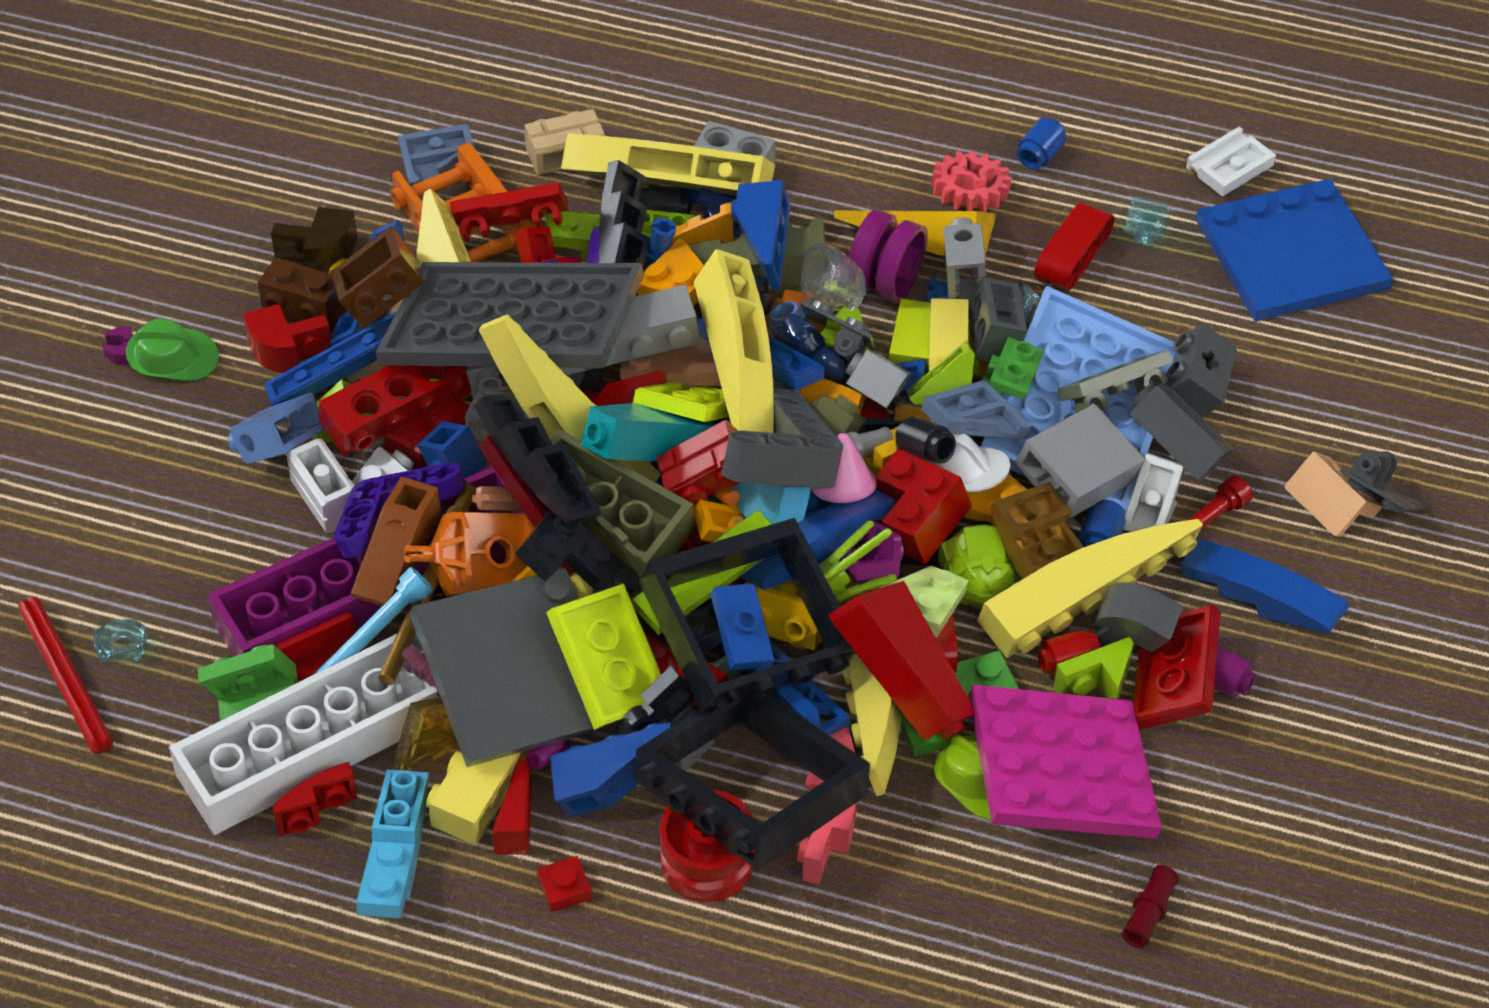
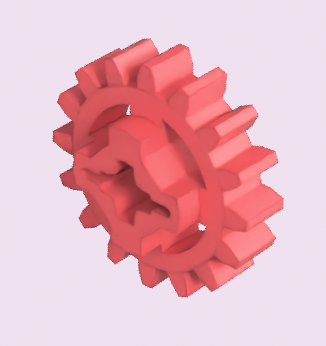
M956 151L955 158L945 155L943 162L937 161L935 163L931 186L934 187L933 194L934 196H942L941 203L943 204L954 203V210L963 206L966 207L967 211L980 209L982 212H987L988 205L997 209L999 208L1000 201L1006 202L1010 191L1011 177L1008 176L1009 169L1006 167L1000 168L1001 161L999 159L994 161L988 160L989 154L985 153L981 157H977L975 151H970L969 154L964 155L960 151Z

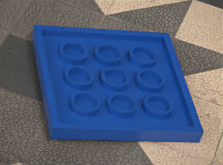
M1331 178L1197 210L1196 222L1255 322L1391 289L1393 277Z

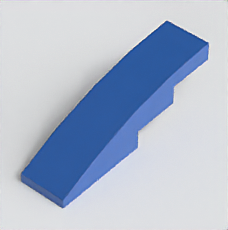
M875 490L869 497L861 501L833 503L798 523L818 564L826 560L830 556V551L838 549L867 521H875L886 517L894 507L895 499ZM779 554L765 558L741 575L742 579L762 590L792 580Z
M1200 539L1196 547L1180 563L1183 577L1217 584L1221 597L1254 604L1258 617L1330 634L1349 608L1347 600L1303 576L1262 558Z

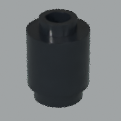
M650 184L648 187L642 186L639 202L647 206V210L681 214L691 213L692 197L686 196L685 188Z
M910 416L896 430L897 449H901L931 464H944L954 454L956 448L955 437L948 428L917 416Z

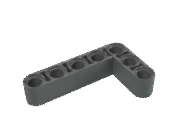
M773 378L774 433L755 431L730 432L722 475L730 480L741 483L810 488L834 487L843 451L842 443L797 389L789 388Z

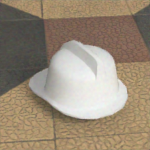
M953 434L956 440L953 456L944 464H936V466L960 476L967 492H980L996 486L1008 475L1011 467L1009 457L1005 453L993 448L979 447L966 434Z

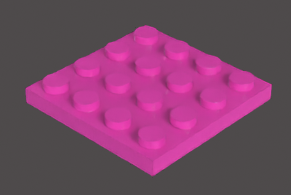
M983 685L972 686L968 697L975 709L972 719L992 824L1157 839L1162 826L1132 700Z

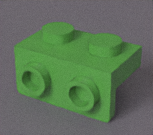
M1008 337L1000 357L992 355L982 381L985 380L1000 395H1002V392L1025 399L1044 351L1032 346L1028 342Z
M274 644L260 645L254 647L250 652L234 657L219 658L213 664L198 668L199 684L218 699L220 720H224L298 683L296 664Z

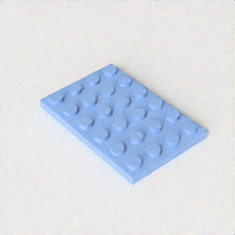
M1046 286L1024 338L1025 342L1044 351L1026 398L1021 399L1002 392L1001 395L1031 425L1029 435L1026 439L984 436L980 447L1002 451L1009 457L1010 470L1025 476L1014 463L1026 440L1076 413L1075 402L1077 398L1061 401L1057 388L1145 355L1165 350L1170 351L1173 360L1175 353L1173 346L1175 342ZM1171 364L1160 367L1159 369L1163 371L1166 375ZM1135 379L1130 381L1132 388L1112 395H1109L1108 389L1099 391L1104 394L1108 401V409L1102 411L1104 415L1110 418L1115 427L1145 458L1153 436L1129 414L1136 407L1132 403V400L1138 395L1135 388ZM1150 379L1149 383H1150V386H1152V385H1153V382H1152V380ZM1140 471L1133 483L1105 499L1117 502L1126 512Z

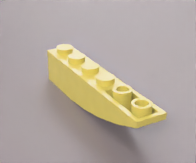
M567 133L561 165L562 170L606 176L608 163L620 160L645 176L643 182L737 196L739 184L772 181L775 164L764 156L657 141Z
M715 249L694 280V285L730 421L738 431L774 433L773 374L769 337L764 310L749 259Z
M508 314L482 324L479 332L498 369L530 419L539 417L550 439L560 429L582 441L590 407L597 405L584 395L574 384L573 380L561 371L548 357L547 353L540 349ZM614 459L653 482H656L661 475L650 461Z
M1199 519L1157 525L1121 534L1083 547L1047 564L986 601L977 622L1006 658L1018 651L1025 654L1035 648L1044 635L1051 631L1054 634H1058L1066 629L1073 622L1075 616L1082 612L1088 615L1097 610L1102 605L1110 586L1119 583L1135 584L1136 579L1145 573L1150 577L1159 572L1171 557L1177 555L1181 558L1187 555L1196 547L1198 543L1196 538L1203 524Z
M850 582L845 587L849 588L858 584ZM858 595L852 596V597L848 598L847 600H845L844 602L840 603V604H839L840 607L843 606L844 604H846L847 602H849L850 600H852L853 598H855V597L858 596ZM855 653L849 661L850 666L842 671L846 684H852L853 691L846 692L849 710L852 717L857 716L858 723L851 724L852 733L857 748H863L864 755L860 757L870 763L869 780L876 796L885 794L895 760L902 722V711Z

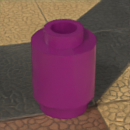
M1218 645L1214 689L1232 699H1236L1239 694L1246 696L1257 676L1256 673L1252 672L1253 662Z

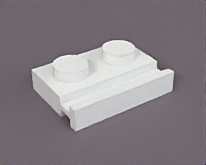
M1237 127L1187 158L1186 168L1189 171L1194 169L1198 173L1197 177L1222 197L1269 169L1275 163L1276 154L1251 135L1245 136L1242 133L1243 129L1241 127Z

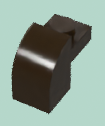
M318 207L311 227L275 223L271 232L275 257L290 262L305 263L306 267L328 273L333 264L340 259H348L353 252L358 238L354 211Z

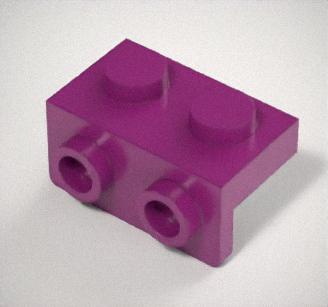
M873 521L874 526L864 535V540L856 543L839 562L887 528ZM892 531L891 536L845 569L851 581L861 584L890 574L899 576L900 561L904 554L901 536Z

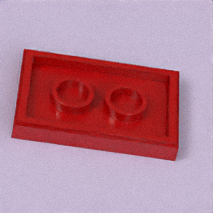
M1214 604L1181 613L1171 640L1155 651L1149 652L1139 646L1133 708L1139 730L1212 712L1221 612Z

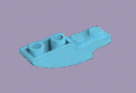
M386 770L371 828L372 844L356 902L357 915L401 918L405 900L410 899L426 810L429 772Z

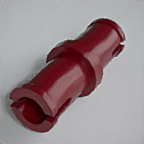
M1166 865L1154 867L1144 891L1136 895L1133 901L1134 911L1122 931V938L1129 945L1136 948L1147 946L1158 921L1165 918L1169 907L1167 902L1179 882L1178 873L1171 867Z

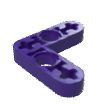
M453 462L374 477L355 485L349 494L334 533V539L341 555L345 558H355L366 554L383 505L401 476L438 487L439 498L443 500L460 494L467 486L460 465Z

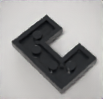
M551 509L548 510L514 553L544 582L556 572L564 561L592 588L587 596L623 583L631 602L633 598L643 592L638 582L640 578L618 559L603 542L599 541L580 522L567 525Z

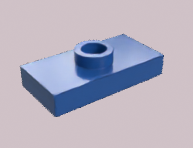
M744 584L714 587L710 595L730 671L770 667L774 657L755 585Z

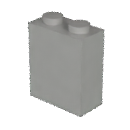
M1092 404L1026 440L1014 464L1035 487L1051 482L1073 512L1068 518L1070 519L1133 483L1145 462V458L1115 427L1110 418L1105 416L1095 404Z

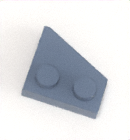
M468 124L397 136L407 181L410 186L455 168V164L458 163V146L470 142L474 147Z

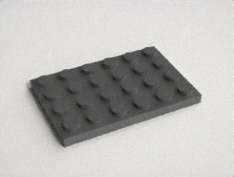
M422 262L419 269L424 283L407 295L400 304L376 350L379 365H396L399 367L409 365L434 367L470 366L473 368L483 366L497 367L479 329L482 324L508 314L521 326L522 330L537 346L547 353L548 357L558 367L584 368L588 370L605 368L644 277L642 264Z

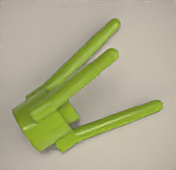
M869 520L833 554L819 564L839 604L852 596L896 581L897 576L890 574L849 588L845 587V585L852 582L845 569L891 536V529H885L839 562L873 528L874 522Z

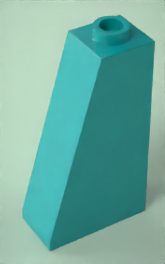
M637 403L590 407L581 446L606 459L657 461V456L717 424L712 421H698Z

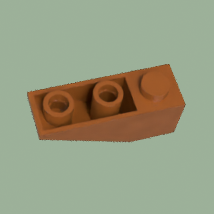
M400 477L383 505L353 586L352 597L383 606L398 591L396 586L400 583L399 577L410 566L414 567L416 562H405L404 556L409 555L404 554L405 546H426L442 518L438 487L406 477Z

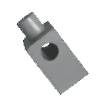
M960 217L954 219L949 226L943 228L948 299H969L970 308L982 277H986L983 236L980 224H973L970 219ZM972 268V277L960 279L959 269Z

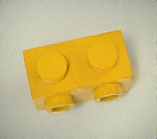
M791 580L765 590L755 586L768 637L788 642L791 646L798 649L814 650L822 641V638L793 581Z

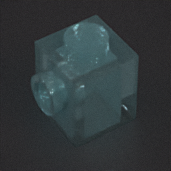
M1133 195L1124 232L1132 233V241L1153 246L1155 239L1164 241L1173 205Z

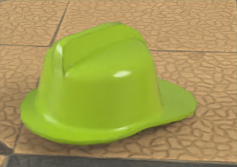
M955 734L951 739L950 745L945 747L936 757L934 764L936 779L968 811L977 817L991 820L976 735L961 736L960 734Z

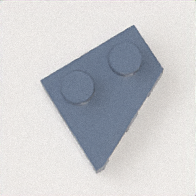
M985 380L927 396L921 408L934 423L948 428L951 434L1026 439L1031 429V425Z

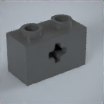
M1201 323L1190 332H1183L1175 341L1173 346L1175 350L1173 363L1169 367L1166 376L1168 378V385L1201 417H1204L1225 402L1237 347L1204 323Z

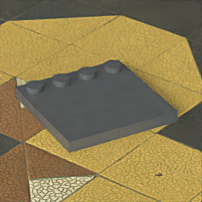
M566 568L557 570L545 582L538 575L416 605L409 612L467 767L615 727L624 721L620 720L594 730L546 614L547 611L554 607L578 599Z

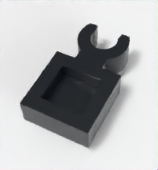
M670 666L641 694L645 702L642 705L631 708L624 715L623 720L632 731L635 729L636 731L644 730L646 726L659 723L663 718L671 722L695 700V697L685 677Z

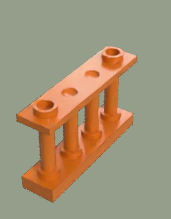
M470 142L457 147L458 163L455 164V168L410 186L399 171L392 173L394 189L390 190L391 199L398 210L403 209L418 231L420 229L423 205L419 198L423 197L424 192L429 189L435 192L460 181L463 184L467 183L472 190L445 201L450 206V209L451 201L507 191ZM529 219L522 220L515 225L490 224V228L493 226L497 229L501 228L506 235L468 250L471 262H481L510 249L517 251L518 243L515 231L535 226ZM480 227L472 228L470 236L480 232Z

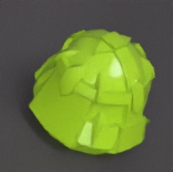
M983 524L964 527L963 530L954 534L953 538L941 544L938 555L941 569L969 580L966 593L960 601L961 604H969L974 606V608L982 609L986 601L1019 582L1020 576L1010 561L994 526Z

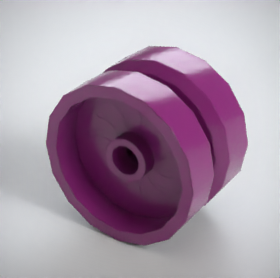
M873 209L860 225L848 256L846 266V282L848 286L864 292H870L876 287L878 297L894 303H900L901 298L904 299L911 290L920 271L927 246L928 232L926 226L909 220H904L898 225L895 215Z

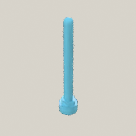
M410 566L399 577L400 583L396 586L398 591L314 674L359 653L409 603L414 605L418 600L423 602L434 591V588L417 570Z

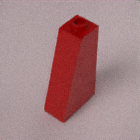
M905 581L858 595L829 614L832 623L924 741L937 735H941L944 741L966 729L963 721L972 717L975 714V709Z

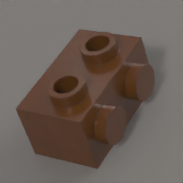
M275 257L258 281L262 308L280 304L286 321L295 323L325 315L331 333L340 315L346 310L338 299L332 274Z

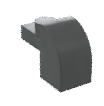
M1132 583L1114 584L1109 587L1102 606L1094 618L1093 624L1097 626L1095 635L1101 647L1112 644L1122 637H1131L1135 644L1149 652H1153L1171 640L1183 606L1162 593L1142 585Z

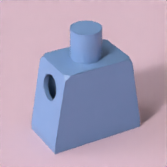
M312 392L265 408L232 426L228 437L230 448L235 453L240 454L242 460L248 464L282 455L323 431L324 429L319 423V407ZM289 420L290 429L287 432L280 431L275 425Z

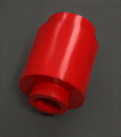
M1077 630L1043 640L1042 650L1037 652L1039 666L1044 674L1049 673L1055 680L1057 664L1101 648L1093 631L1084 632L1083 630Z

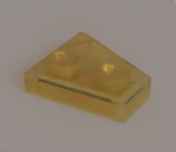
M441 698L410 703L391 767L392 770L411 771L410 765L429 755L434 761L458 745Z

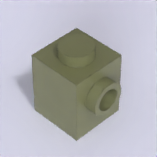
M841 394L837 398L823 395L821 399H816L810 405L836 437L841 433L852 431L858 433L866 421L865 418L857 413L859 406Z

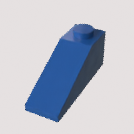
M783 181L739 184L737 199L731 202L732 219L734 223H739L743 237L772 290L780 289L791 207Z

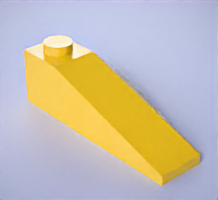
M834 210V218L860 227L871 211ZM884 211L895 215L898 225L904 220H909L926 226L928 232L926 251L939 256H945L943 228L949 226L954 219L965 217L970 219L973 224L978 223L981 225L984 255H986L995 222V213L979 211Z

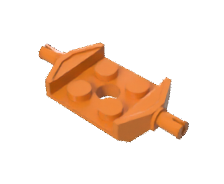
M449 512L442 515L432 543L429 546H405L404 554L409 555L404 556V560L406 563L429 562L446 597L508 583L527 567L514 553L532 532L534 526L525 513ZM494 542L501 544L505 550L506 556L502 564L496 563L490 555V547Z

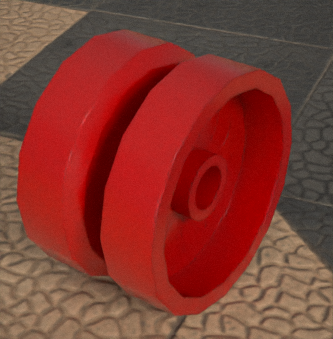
M710 789L753 820L751 812L741 800L728 792ZM670 806L663 812L659 826L660 863L663 877L672 890L687 899L701 902L725 900L740 892L751 879L754 867L741 857H736L730 849L712 836L703 833L697 825L686 817L674 812Z

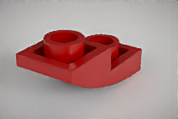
M349 762L334 766L308 778L291 789L272 806L279 837L290 833H302L311 827L321 825L318 810L328 807H339L348 801L357 799L354 775Z

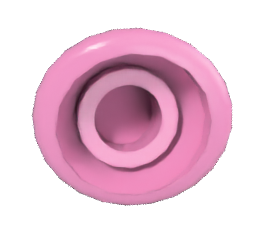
M841 433L837 436V439L842 443L843 451L835 486L832 488H811V491L818 498L832 503L858 502L869 497L875 491L877 482L874 478L875 475L867 467L850 436L846 433Z

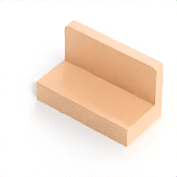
M1313 451L1285 484V489L1334 536H1342L1359 515L1373 519L1382 506L1370 494L1363 493L1348 484L1350 478L1340 473L1341 467L1332 458Z

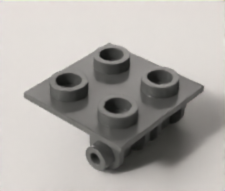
M813 300L812 304L801 301L800 305L807 318L838 333L834 341V348L847 366H849L857 352L863 353L865 347L874 350L875 345L872 334L868 332L869 327L866 324L852 317H848L845 322L833 314L834 309L820 301Z
M1391 452L1363 453L1358 457L1353 468H1341L1340 473L1350 478L1348 481L1350 486L1366 494H1369L1371 490L1384 497L1382 504L1395 512L1403 514L1405 510L1414 512L1416 510L1429 509L1431 506L1389 482L1397 467V459Z

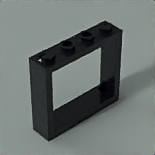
M795 518L650 561L638 581L701 712L717 708L719 711H725L739 704L744 698L754 695L756 699H761L774 693L780 686L791 683L792 687L801 686L812 680L815 675L826 671L829 675L837 674L850 666L849 661L856 653L829 617V614L840 608V605ZM779 554L827 649L717 684L671 587Z
M754 695L744 698L739 704L725 711H719L717 708L701 712L699 709L636 749V782L642 785L644 790L650 791L668 804L674 812L686 817L697 825L703 833L712 836L730 849L736 857H741L757 870L773 861L868 795L870 763L771 695L761 699H756ZM741 723L824 782L759 825L675 764L734 725Z

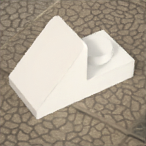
M1146 453L1145 462L1141 467L1125 515L1126 525L1124 530L1133 532L1168 524L1178 502L1175 500L1185 470L1180 463Z

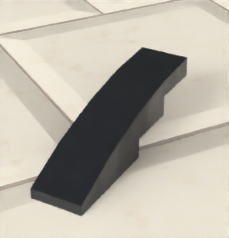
M620 160L608 163L599 225V263H641L643 269L650 241L649 237L642 234L647 206L639 202L645 176Z
M513 391L481 397L476 402L474 408L513 469L536 496L568 525L597 518L602 514L566 444L553 445L539 417L526 418Z

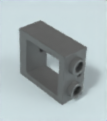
M1153 384L1151 387L1147 385L1132 400L1136 407L1129 414L1197 480L1208 477L1234 450L1168 384L1156 386Z

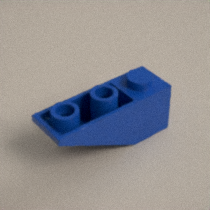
M670 722L650 724L644 730L626 735H611L606 737L604 741L586 746H571L564 752L550 755L555 802L570 818L611 807L639 784L636 782V749L672 727V724Z

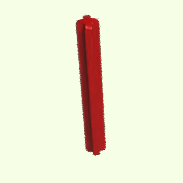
M31 596L27 600H22L18 606L20 614L91 752L100 754L103 751L110 750L113 745L111 736L40 599Z

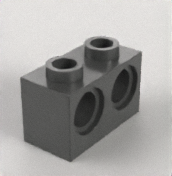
M982 277L969 308V321L976 360L990 363L993 354L1000 357L1008 337L1024 341L1027 327L1019 284Z

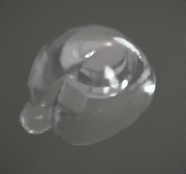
M817 243L808 249L804 255L801 271L804 301L812 304L813 300H817L831 308L845 305L850 311L856 309L862 303L866 294L865 277L860 267L852 258L835 246Z

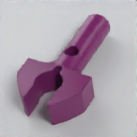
M120 326L105 333L107 345H102L104 356L116 365H128L126 347L133 336L132 327Z

